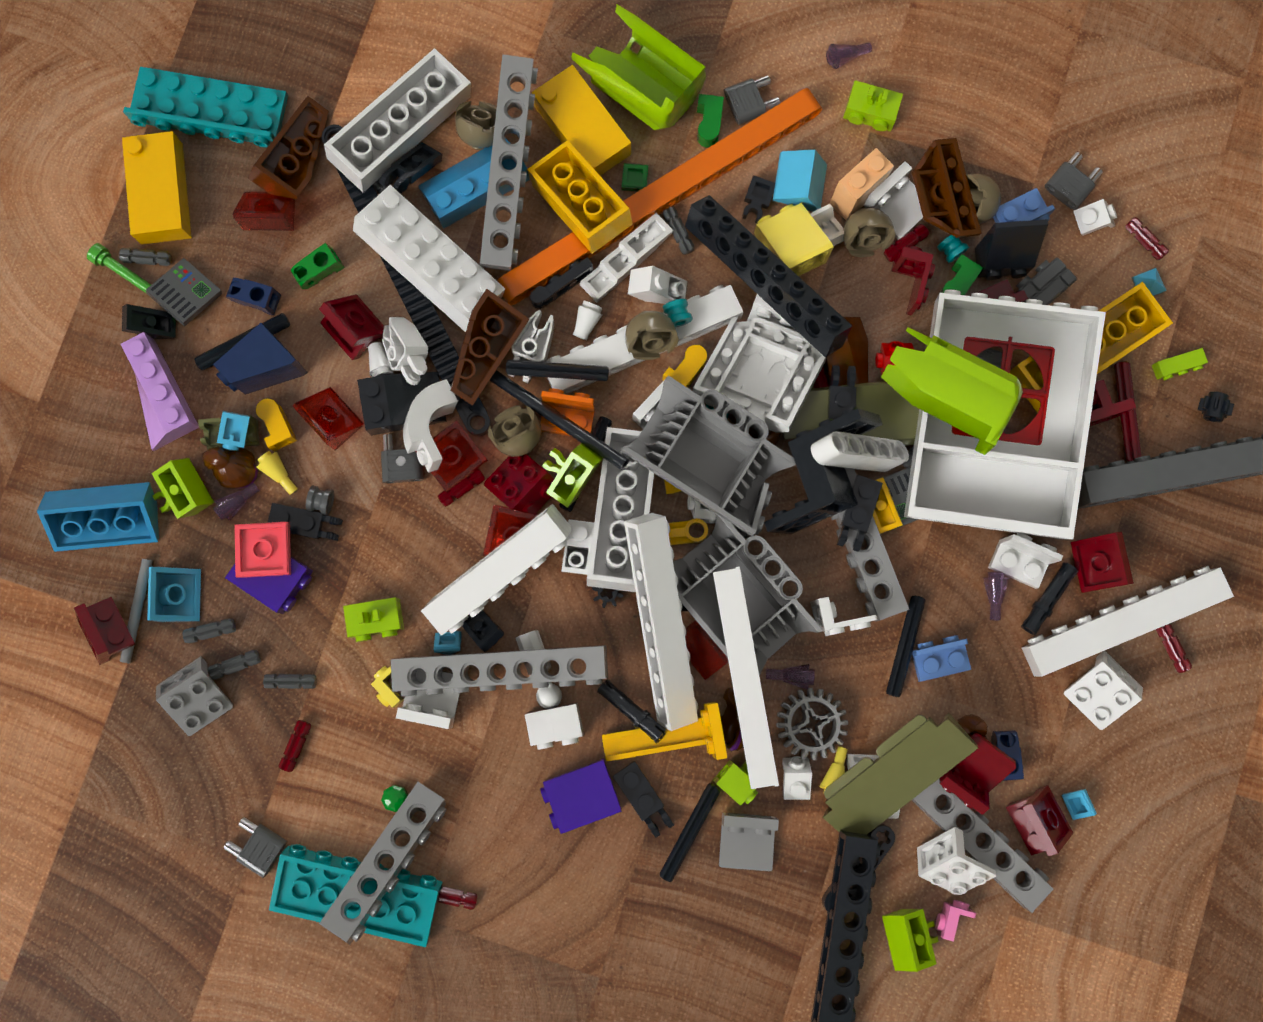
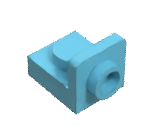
M223 411L217 443L223 444L222 447L229 450L237 451L239 447L244 448L250 416Z

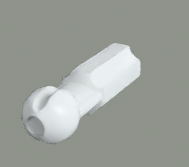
M538 630L515 638L520 651L545 649ZM524 662L528 675L531 676L533 668L530 663ZM550 662L547 663V671L551 668ZM549 682V687L538 689L536 699L540 706L545 709H551L560 704L562 692L557 685Z

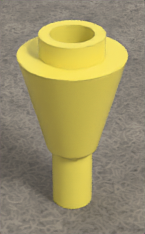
M268 451L258 458L257 461L260 464L256 468L277 483H280L289 495L298 490L289 479L277 451L273 454Z
M837 747L834 763L831 764L819 786L824 791L826 787L845 773L844 763L848 749Z

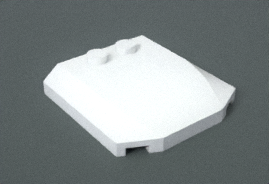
M738 318L731 319L695 383L693 392L701 396L707 390L719 391L763 420L769 430L789 432L826 358L796 331L762 318H752L751 321L737 322ZM704 399L705 404L714 407L711 400Z

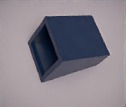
M262 323L257 325L213 364L219 371L216 376L226 386H229L234 392L240 390L245 395L302 377L308 373Z

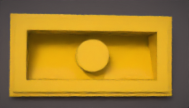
M883 477L875 480L883 484L873 512V518L880 534L903 525Z

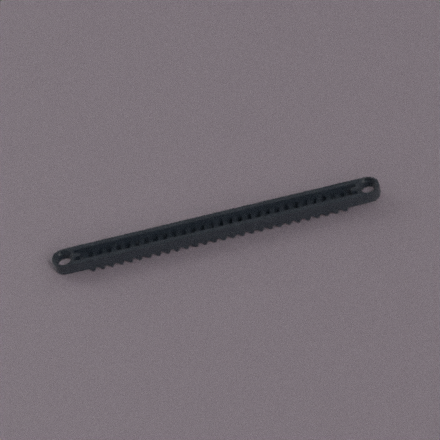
M334 124L326 127L322 132L323 143L325 144L332 134L338 133L343 127ZM337 169L359 213L378 195L373 185L363 193ZM381 257L414 325L428 346L429 356L442 380L447 379L451 387L459 356L432 302ZM455 394L458 400L456 409L468 432L478 437L488 433L491 420L480 398L478 397L475 403L470 405ZM476 416H481L485 419V425L479 430L471 427V420Z

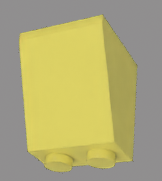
M802 203L795 206L789 204L782 208L779 214L773 217L767 215L757 222L758 224H756L754 231L756 238L798 276L825 264L834 248L832 242Z

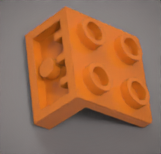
M550 388L548 392L542 391L541 398L543 402L589 433L592 432L595 403L594 399L590 398V395L580 392L574 393V396L566 395L563 390ZM541 417V432L570 436L544 417Z

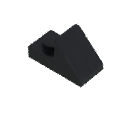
M130 304L122 306L123 332L137 335L145 332L153 339L176 338V319L167 311Z
M484 610L480 611L473 618L468 615V618L462 625L484 653L504 636L503 630Z

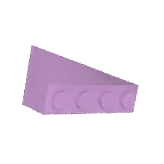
M142 332L121 343L136 376L152 451L199 428L156 341L145 332Z

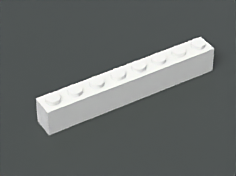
M719 285L711 289L708 295L703 297L696 295L687 300V310L692 314L693 320L683 326L675 327L679 337L677 346L724 327L733 318H738L737 320L742 318L743 310L731 285L726 287ZM626 325L616 331L617 334L607 337V335L600 336L589 346H577L570 350V354L563 357L557 355L549 358L546 362L607 366L610 376L645 360L635 359L631 352L629 354L625 342ZM547 377L551 388L563 390L564 394L596 382L593 380Z
M650 513L626 520L624 525L657 723L673 731L698 721V703L694 697V678L690 672V653L686 647V628L682 622V603L677 590L678 577L674 571V552L669 540L670 526L666 516Z
M1209 566L1199 568L1193 571L1195 576L1186 579L1185 575L1170 581L1171 586L1162 588V585L1147 590V596L1139 598L1138 595L1124 599V605L1118 608L1111 605L1100 609V615L1091 618V615H1086L1075 620L1077 625L1069 628L1067 625L1051 630L1053 635L1044 638L1041 634L1028 639L1029 644L1021 648L1034 677L1045 676L1234 597L1221 567L1210 569Z

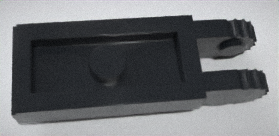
M421 142L391 164V167L381 175L380 183L385 187L394 183L393 187L402 194V192L407 190L409 184L414 183L442 161L443 154Z
M589 258L579 259L572 263L566 273L563 275L557 274L552 277L548 282L549 285L546 287L538 286L530 295L533 307L535 309L544 308V306L549 305L578 285L582 279L594 270Z
M838 365L832 366L831 386H829L828 419L841 417L843 411L856 407L855 366L848 367L847 386H838L840 369Z
M860 475L856 476L852 489L858 505L845 510L837 545L844 546L850 528L858 531L853 542V550L859 552L865 534L868 531L883 483Z
M272 503L267 523L289 522L290 534L338 541L339 535L333 532H323L321 529L323 522L338 526L342 525L343 519L326 516L315 511L311 512L305 509Z
M635 761L613 775L621 790L641 820L645 821L655 838L661 835L659 828L649 817L658 811L666 826L669 828L674 826V823L663 808L664 804Z

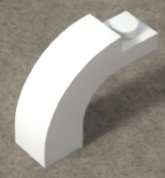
M447 379L431 384L423 389L413 400L404 422L403 440L408 454L417 451L418 460L421 465H425L428 473L438 470L443 459L430 434L429 424L436 418L453 413L458 402L455 394L450 391L451 387Z

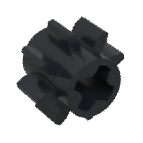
M1209 392L1208 396L1200 398L1198 410L1202 411L1203 419L1207 421L1223 422L1224 418L1232 416L1234 404L1230 403L1229 395L1225 393Z
M592 587V590L598 592V596L593 599L594 602L601 599L604 609L609 602L616 607V597H624L623 594L615 590L612 592V599H608L607 596L602 598L600 594L603 593V588Z

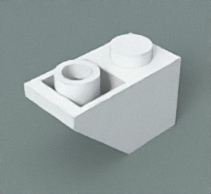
M655 266L632 269L628 294L645 302L666 304L673 300L685 299L687 281Z
M569 519L568 523L573 529L569 534L570 539L565 545L562 572L587 575L594 522Z

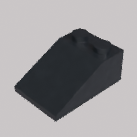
M1048 219L995 223L975 247L976 263L983 267L978 278L986 277L987 280H996L1011 275V278L1027 276L1036 265L1048 227Z
M426 372L424 375H420L421 379L417 385H411L406 382L403 374L380 375L357 380L365 430L371 436L403 430L404 422L413 400L423 389L440 381L438 372ZM446 415L434 419L429 425L447 422Z

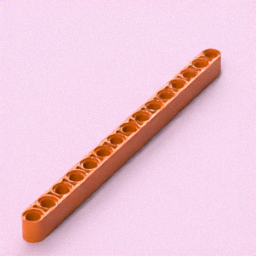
M805 88L623 200L630 208L633 224L593 254L572 232L501 276L497 282L505 288L504 299L511 306L524 300L538 286L544 287L548 285L549 280L555 275L566 273L570 265L575 261L593 257L633 232L655 213L658 215L662 214L665 209L678 204L808 123L821 113V105L809 88Z

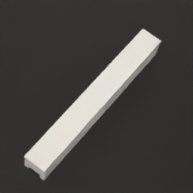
M739 566L735 569L713 572L750 787L751 789L768 786L776 787L779 786Z

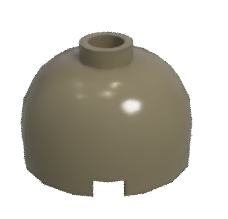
M471 101L460 104L456 108L455 115L456 132L460 139L474 149L493 146L497 106L479 101V106H471Z
M967 174L979 224L986 223L996 215L1000 207V189L995 180L985 174Z
M876 208L857 210L846 220L843 229V239L846 248L852 256L860 258L875 255L873 250H877L880 247L882 251L887 249L893 243L896 236L889 216Z
M643 311L628 323L625 332L629 354L631 352L633 358L638 360L660 358L659 353L667 350V353H670L677 346L679 340L672 320L664 313L657 311Z
M520 405L513 406L504 410L494 419L496 424L493 426V429L491 426L489 427L488 437L501 453L511 457L522 456L531 452L539 443L541 424L530 407L526 406L527 409H522Z

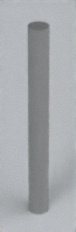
M142 559L127 625V629L134 642L136 641L146 595L149 567H152L153 562L147 559ZM134 646L122 651L120 662L131 664Z

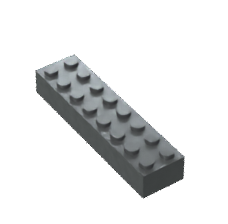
M1263 435L1254 439L1252 436L1235 440L1236 442L1227 443V441L1218 442L1205 448L1201 446L1191 447L1178 453L1176 451L1164 452L1152 458L1150 455L1142 456L1126 463L1125 460L1115 461L1100 468L1099 465L1083 468L1078 509L1263 475Z

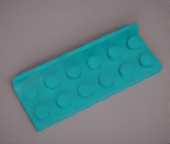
M140 67L131 107H124L123 113L132 124L145 127L146 124L153 125L164 131L176 129L188 135L200 133L212 139L223 137L229 138V140L236 143L247 141L266 148L281 131L288 94L282 90Z
M299 844L287 846L279 857L269 911L320 922L361 862H358L357 858L350 856L343 858L333 856L329 851L319 850L316 852L307 850L305 846ZM380 864V869L389 870L388 868H384V865ZM402 869L397 876L399 881L391 893L386 892L381 899L383 905L375 917L370 916L364 924L366 927L364 933L426 947L430 937L438 895L443 882L431 875L418 876L411 874L406 869ZM373 880L368 881L364 885V893H374L378 886L377 882ZM351 905L347 910V917L350 919L358 917L361 912L360 905Z

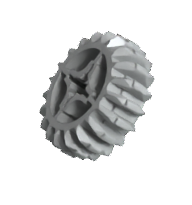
M813 688L807 689V696H805L802 690H797L798 700L793 695H789L788 699L792 704L788 705L785 702L781 704L787 710L786 714L782 712L777 713L778 717L784 718V723L778 722L776 727L785 728V731L780 732L778 737H788V740L783 743L784 747L787 748L794 744L791 753L796 755L801 749L802 759H806L808 752H810L811 759L817 760L818 751L822 758H827L826 748L830 752L835 753L837 750L832 744L835 742L838 745H843L844 742L837 737L839 734L846 736L848 733L840 729L841 725H848V720H840L839 717L845 715L846 710L837 711L836 708L840 706L841 702L836 700L831 704L833 694L828 693L823 698V689H818L816 696H814ZM808 702H818L825 706L830 713L817 716L813 709L810 708ZM801 706L802 720L791 727L793 714ZM810 716L814 720H822L815 725L814 731H812V728L807 729L804 727L810 722ZM832 721L831 733L823 742L822 728ZM808 732L816 745L806 746L799 742L794 735Z

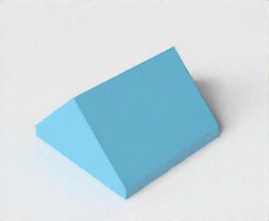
M816 150L780 152L773 201L787 205L793 204L794 206L802 203L808 211L812 212L821 208L827 163Z
M149 567L147 620L156 622L200 621L201 569Z

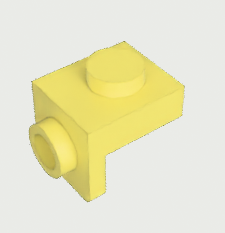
M386 666L382 667L373 676L376 680L371 685L379 693L376 695L379 701L386 707L390 705L394 708L399 706L404 699L397 691L392 692V686L387 681L391 677V666L389 668Z

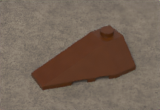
M307 96L253 165L248 179L269 194L297 199L311 180L329 111Z
M488 289L484 291L471 311L450 389L451 392L470 405L475 403L529 321L528 317Z
M844 317L852 325L843 347L827 356L823 365L829 386H831L833 365H838L840 369L838 386L847 385V370L849 366H855L856 368L855 384L868 383V338L861 317Z

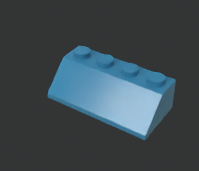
M492 146L480 150L418 185L443 229L486 205ZM505 159L502 162V166L507 170H512L516 167V163L512 159ZM522 161V170H521V171L526 172V182H527V181L530 180L529 174H528V171H527L528 168H527V166L525 165V163ZM507 184L499 188V192L502 195L513 190Z
M150 482L45 492L37 509L54 552L152 543L159 540L157 501L152 496L154 492Z

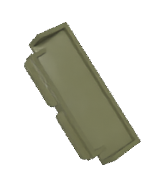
M886 381L855 384L856 407L880 415L883 425L862 435L901 441L904 445H914L919 408L911 405ZM829 387L812 388L790 431L782 432L784 439H795L798 433L805 430L812 431L819 427V423L828 419Z
M950 713L944 716V721L939 725L931 717L926 718L923 715H917L877 747L876 752L879 757L875 761L869 757L863 758L826 787L824 795L827 798L825 803L829 808L826 809L823 819L838 832L846 831L867 835L978 749V745Z

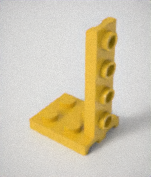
M704 703V710H700L701 718H698L697 722L673 731L668 730L664 738L657 744L641 729L603 734L602 740L606 761L705 744L707 753L709 755L712 754L716 760L727 758L718 703Z

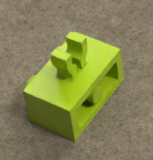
M855 80L843 118L856 125L865 124L872 126L877 131L887 130L891 132L897 118L903 93Z
M582 443L570 453L567 459L564 458L559 450L554 448L549 455L556 459L557 464L546 460L542 465L546 470L557 473L546 493L567 508L579 497L603 457Z
M189 458L170 460L151 473L161 489V492L152 495L154 500L166 498L165 505L159 508L162 513L172 509L176 518L180 519L194 516L214 503Z
M394 597L343 606L347 637L355 638L356 642L372 640L371 635L382 634V638L398 635L397 631L404 630L399 598Z
M729 760L713 779L740 806L744 802L749 804L758 794V791L750 787L746 761L739 768Z
M900 909L882 916L895 971L918 972L937 964L932 944L939 942L938 936H930L929 928L934 927L935 924L934 921H926L923 909Z

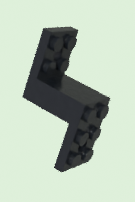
M852 407L843 411L841 417L824 420L819 423L818 428L812 431H802L796 435V439L788 442L808 499L794 504L795 508L789 511L781 510L772 514L773 518L764 522L767 532L793 534L858 505L845 468L819 464L811 453V445L835 431L862 435L883 425L880 415Z

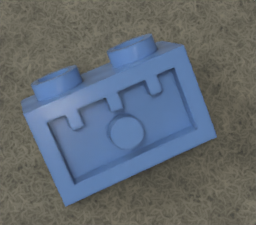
M1035 188L1000 205L993 219L995 223L1045 219L1049 221V216L1055 208L1053 205L1047 207L1038 189Z
M958 635L942 638L943 644L934 645L933 641L917 644L918 649L913 650L912 658L918 682L971 670L965 644H968L967 639L959 640Z

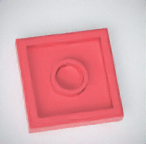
M289 522L235 525L236 578L291 575Z

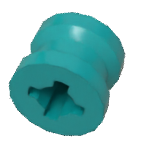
M953 235L948 236L937 246L940 252L945 253L948 263L956 260L970 248L966 243H962L960 238Z
M687 299L673 300L662 306L663 312L672 320L675 327L683 326L693 320L692 314L687 310Z

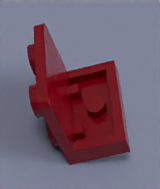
M903 246L894 260L891 269L892 272L915 278L906 312L910 316L915 310L920 309L922 303L925 304L929 293V288L925 287L935 270V264L932 263L934 254L923 252L921 248L916 246Z
M525 454L515 457L508 456L485 480L484 486L526 524L552 498L546 492L554 478Z
M973 734L971 738L978 745V749L940 777V784L948 793H953L959 797L967 807L975 809L983 815L990 809L989 792L1016 769V762L980 734Z

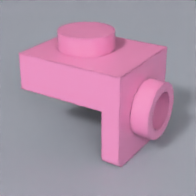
M953 900V904L944 902L942 913L937 915L935 922L937 934L943 939L954 942L959 916L964 915L975 918L976 912L969 909L970 904L962 901Z

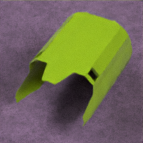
M616 4L615 12L632 29V37L626 48L620 54H616L596 47L588 55L591 60L573 52L571 58L591 76L592 84L652 129L670 128L675 125L699 95L706 79V67L639 17ZM634 41L641 46L638 54L631 50Z
M907 327L906 331L927 345L925 351L922 352L897 346L890 358V361L895 365L888 364L881 378L911 405L979 439L975 450L983 455L987 454L996 446L1020 401L1023 390L1019 379L934 335L930 338Z

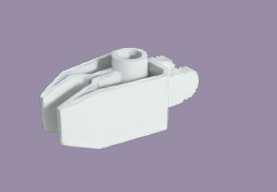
M540 310L536 311L529 318V321L511 347L514 355L513 360L547 361L554 331L552 315H550L545 327L542 329H537L542 316ZM523 376V382L529 383L532 376Z
M390 317L389 325L384 326L382 339L390 367L395 371L401 370L406 382L411 385H417L421 379L420 375H424L428 369L425 362L428 355V346L413 323L404 317Z

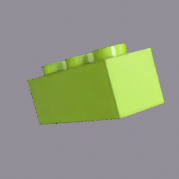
M1203 348L1158 361L1152 365L1156 379L1163 378L1165 381L1173 378L1175 374L1181 376L1187 374L1188 370L1191 369L1193 371L1203 369V365L1207 364L1208 360Z

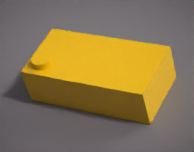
M573 64L531 92L535 94L534 107L560 142L563 144L568 140L600 176L631 155L630 140Z
M173 131L122 137L130 235L141 245L191 239L183 143Z
M568 140L527 169L532 186L592 254L633 224L630 208Z

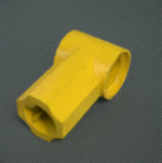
M695 518L689 521L669 523L670 546L701 543L708 536L707 524L701 519ZM699 524L704 528V533L701 537L694 538L689 534V529L692 525Z

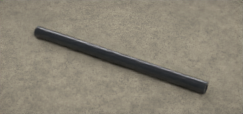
M496 370L489 381L530 407L620 470L627 466L628 458Z

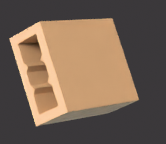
M875 148L838 182L829 204L847 220L853 213L864 206L869 194L889 177L894 165Z

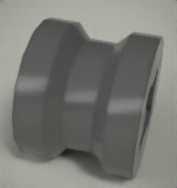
M311 486L306 498V510L311 512L319 510L322 514L328 515L334 501V490L326 489L324 491L320 490L318 486Z

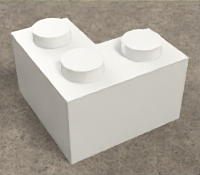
M578 703L525 714L530 746L537 745L538 750L553 747V741H562L563 746L578 743L579 737L584 735Z

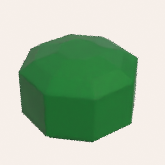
M395 784L384 790L381 801L385 809L397 812L409 794L405 787Z

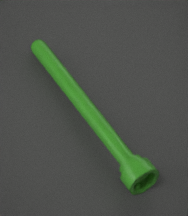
M100 243L94 244L89 249L87 260L96 266H107L145 293L146 289L151 286L150 283L111 258L109 250Z

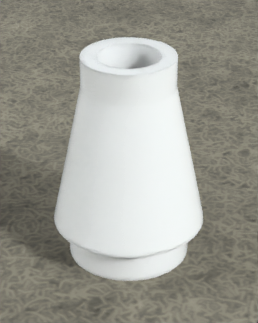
M583 301L582 306L579 305L573 335L587 341L589 334L602 317L600 314L602 308L588 301Z
M381 342L371 343L367 347L370 376L394 374L383 344Z

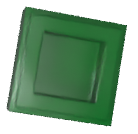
M624 163L621 190L638 192L646 187L649 165Z

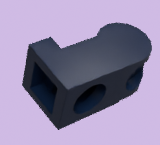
M234 277L226 295L227 299L235 303L261 310L272 316L275 314L281 294L271 286Z
M1015 730L993 731L991 743L1016 762V769L1002 781L1024 779L1021 747L1019 746L1017 732Z

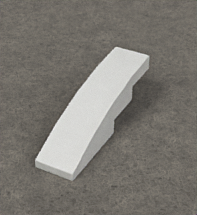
M655 213L619 243V247L600 261L599 266L581 280L580 286L596 303L599 302L631 273L632 269H636L673 233V229Z

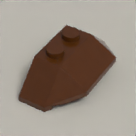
M957 138L934 140L912 171L923 219L957 238L978 236L982 232Z

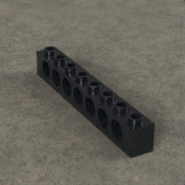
M710 195L691 204L685 227L825 358L843 347L852 328V325Z
M839 831L811 1022H855L854 999L859 995L860 983L857 979L859 969H862L864 964L862 946L868 937L866 919L872 910L870 892L871 887H874L876 883L875 860H878L880 856L878 840L871 835ZM858 857H862L861 866L853 869V861ZM857 884L858 891L856 894L849 896V888ZM849 912H854L852 921L845 923V915ZM850 939L848 948L840 950V944L844 940ZM841 967H846L844 975L836 977L837 970ZM842 995L839 1003L832 1004L834 996Z

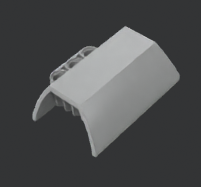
M669 375L664 380L658 407L636 440L626 446L624 445L620 450L750 536H753L756 530L751 527L748 510L764 481L778 471L796 465L792 456L766 440L769 432L767 424L719 391L707 390L699 396ZM704 399H709L713 402L714 410H710L705 406ZM727 413L735 417L736 424L728 422L726 418ZM749 428H753L757 431V439H754L750 436Z
M716 514V524L712 534L683 558L673 561L674 571L678 577L677 590L681 603L726 656L727 651L713 572L735 569L740 566L759 676L767 660L795 634L808 631L818 633L822 630L797 600L803 590L801 581L766 540L757 535L745 540L732 523ZM751 541L759 542L762 546L761 554H750L747 548L748 544ZM774 561L779 565L780 570L776 576L766 573L765 565L767 562ZM786 581H791L796 585L797 591L795 595L787 596L784 594L782 587Z

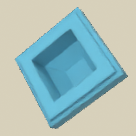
M1156 268L1132 277L1135 286L1143 282L1153 296L1167 291Z
M455 631L452 634L446 632L442 636L439 633H435L434 652L452 655L460 651L462 632Z
M1086 789L1061 795L1072 820L1097 814Z

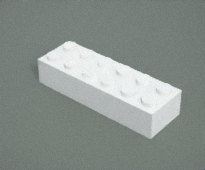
M434 48L324 144L327 159L364 193L391 167V164L419 144L456 111L460 104L470 98L471 82Z
M391 185L354 217L353 231L463 331L466 332L471 311L486 289L502 299L505 288Z
M607 427L605 443L628 458L629 462L623 470H620L603 458L587 586L636 592L624 521L649 514L654 473L620 450L624 445L626 446L636 440L642 431Z
M553 504L434 596L421 612L441 636L448 630L451 634L464 624L463 622L468 618V615L473 618L482 611L489 602V598L492 602L505 592L504 590L509 586V583L514 586L526 576L525 574L529 571L528 568L530 566L536 569L547 560L546 557L550 555L549 552L551 550L556 553L562 549L570 539L569 534L573 528Z

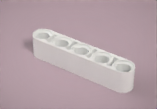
M832 432L811 445V453L814 459L819 464L826 466L887 472L909 459L907 448L901 441L845 432Z

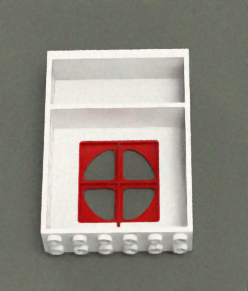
M945 290L944 293H939L934 303L930 338L934 335L974 356L988 348L1000 347L1003 352L1000 369L1010 373L1013 351L1019 349L1026 352L1039 367L1043 379V388L1040 390L1022 388L1021 398L1038 400L1040 408L1034 419L1022 430L1013 434L1002 433L996 446L985 455L975 450L979 439L919 409L904 517L1056 539H1073L1106 312L1098 311V307L1081 306V309L1070 308V304L1061 302L1053 303V306L1042 305L1043 301L1036 299H1027L1026 303L1016 302L1015 298L1010 296H999V299H990L984 293H972L971 296L960 295L961 292L958 290Z

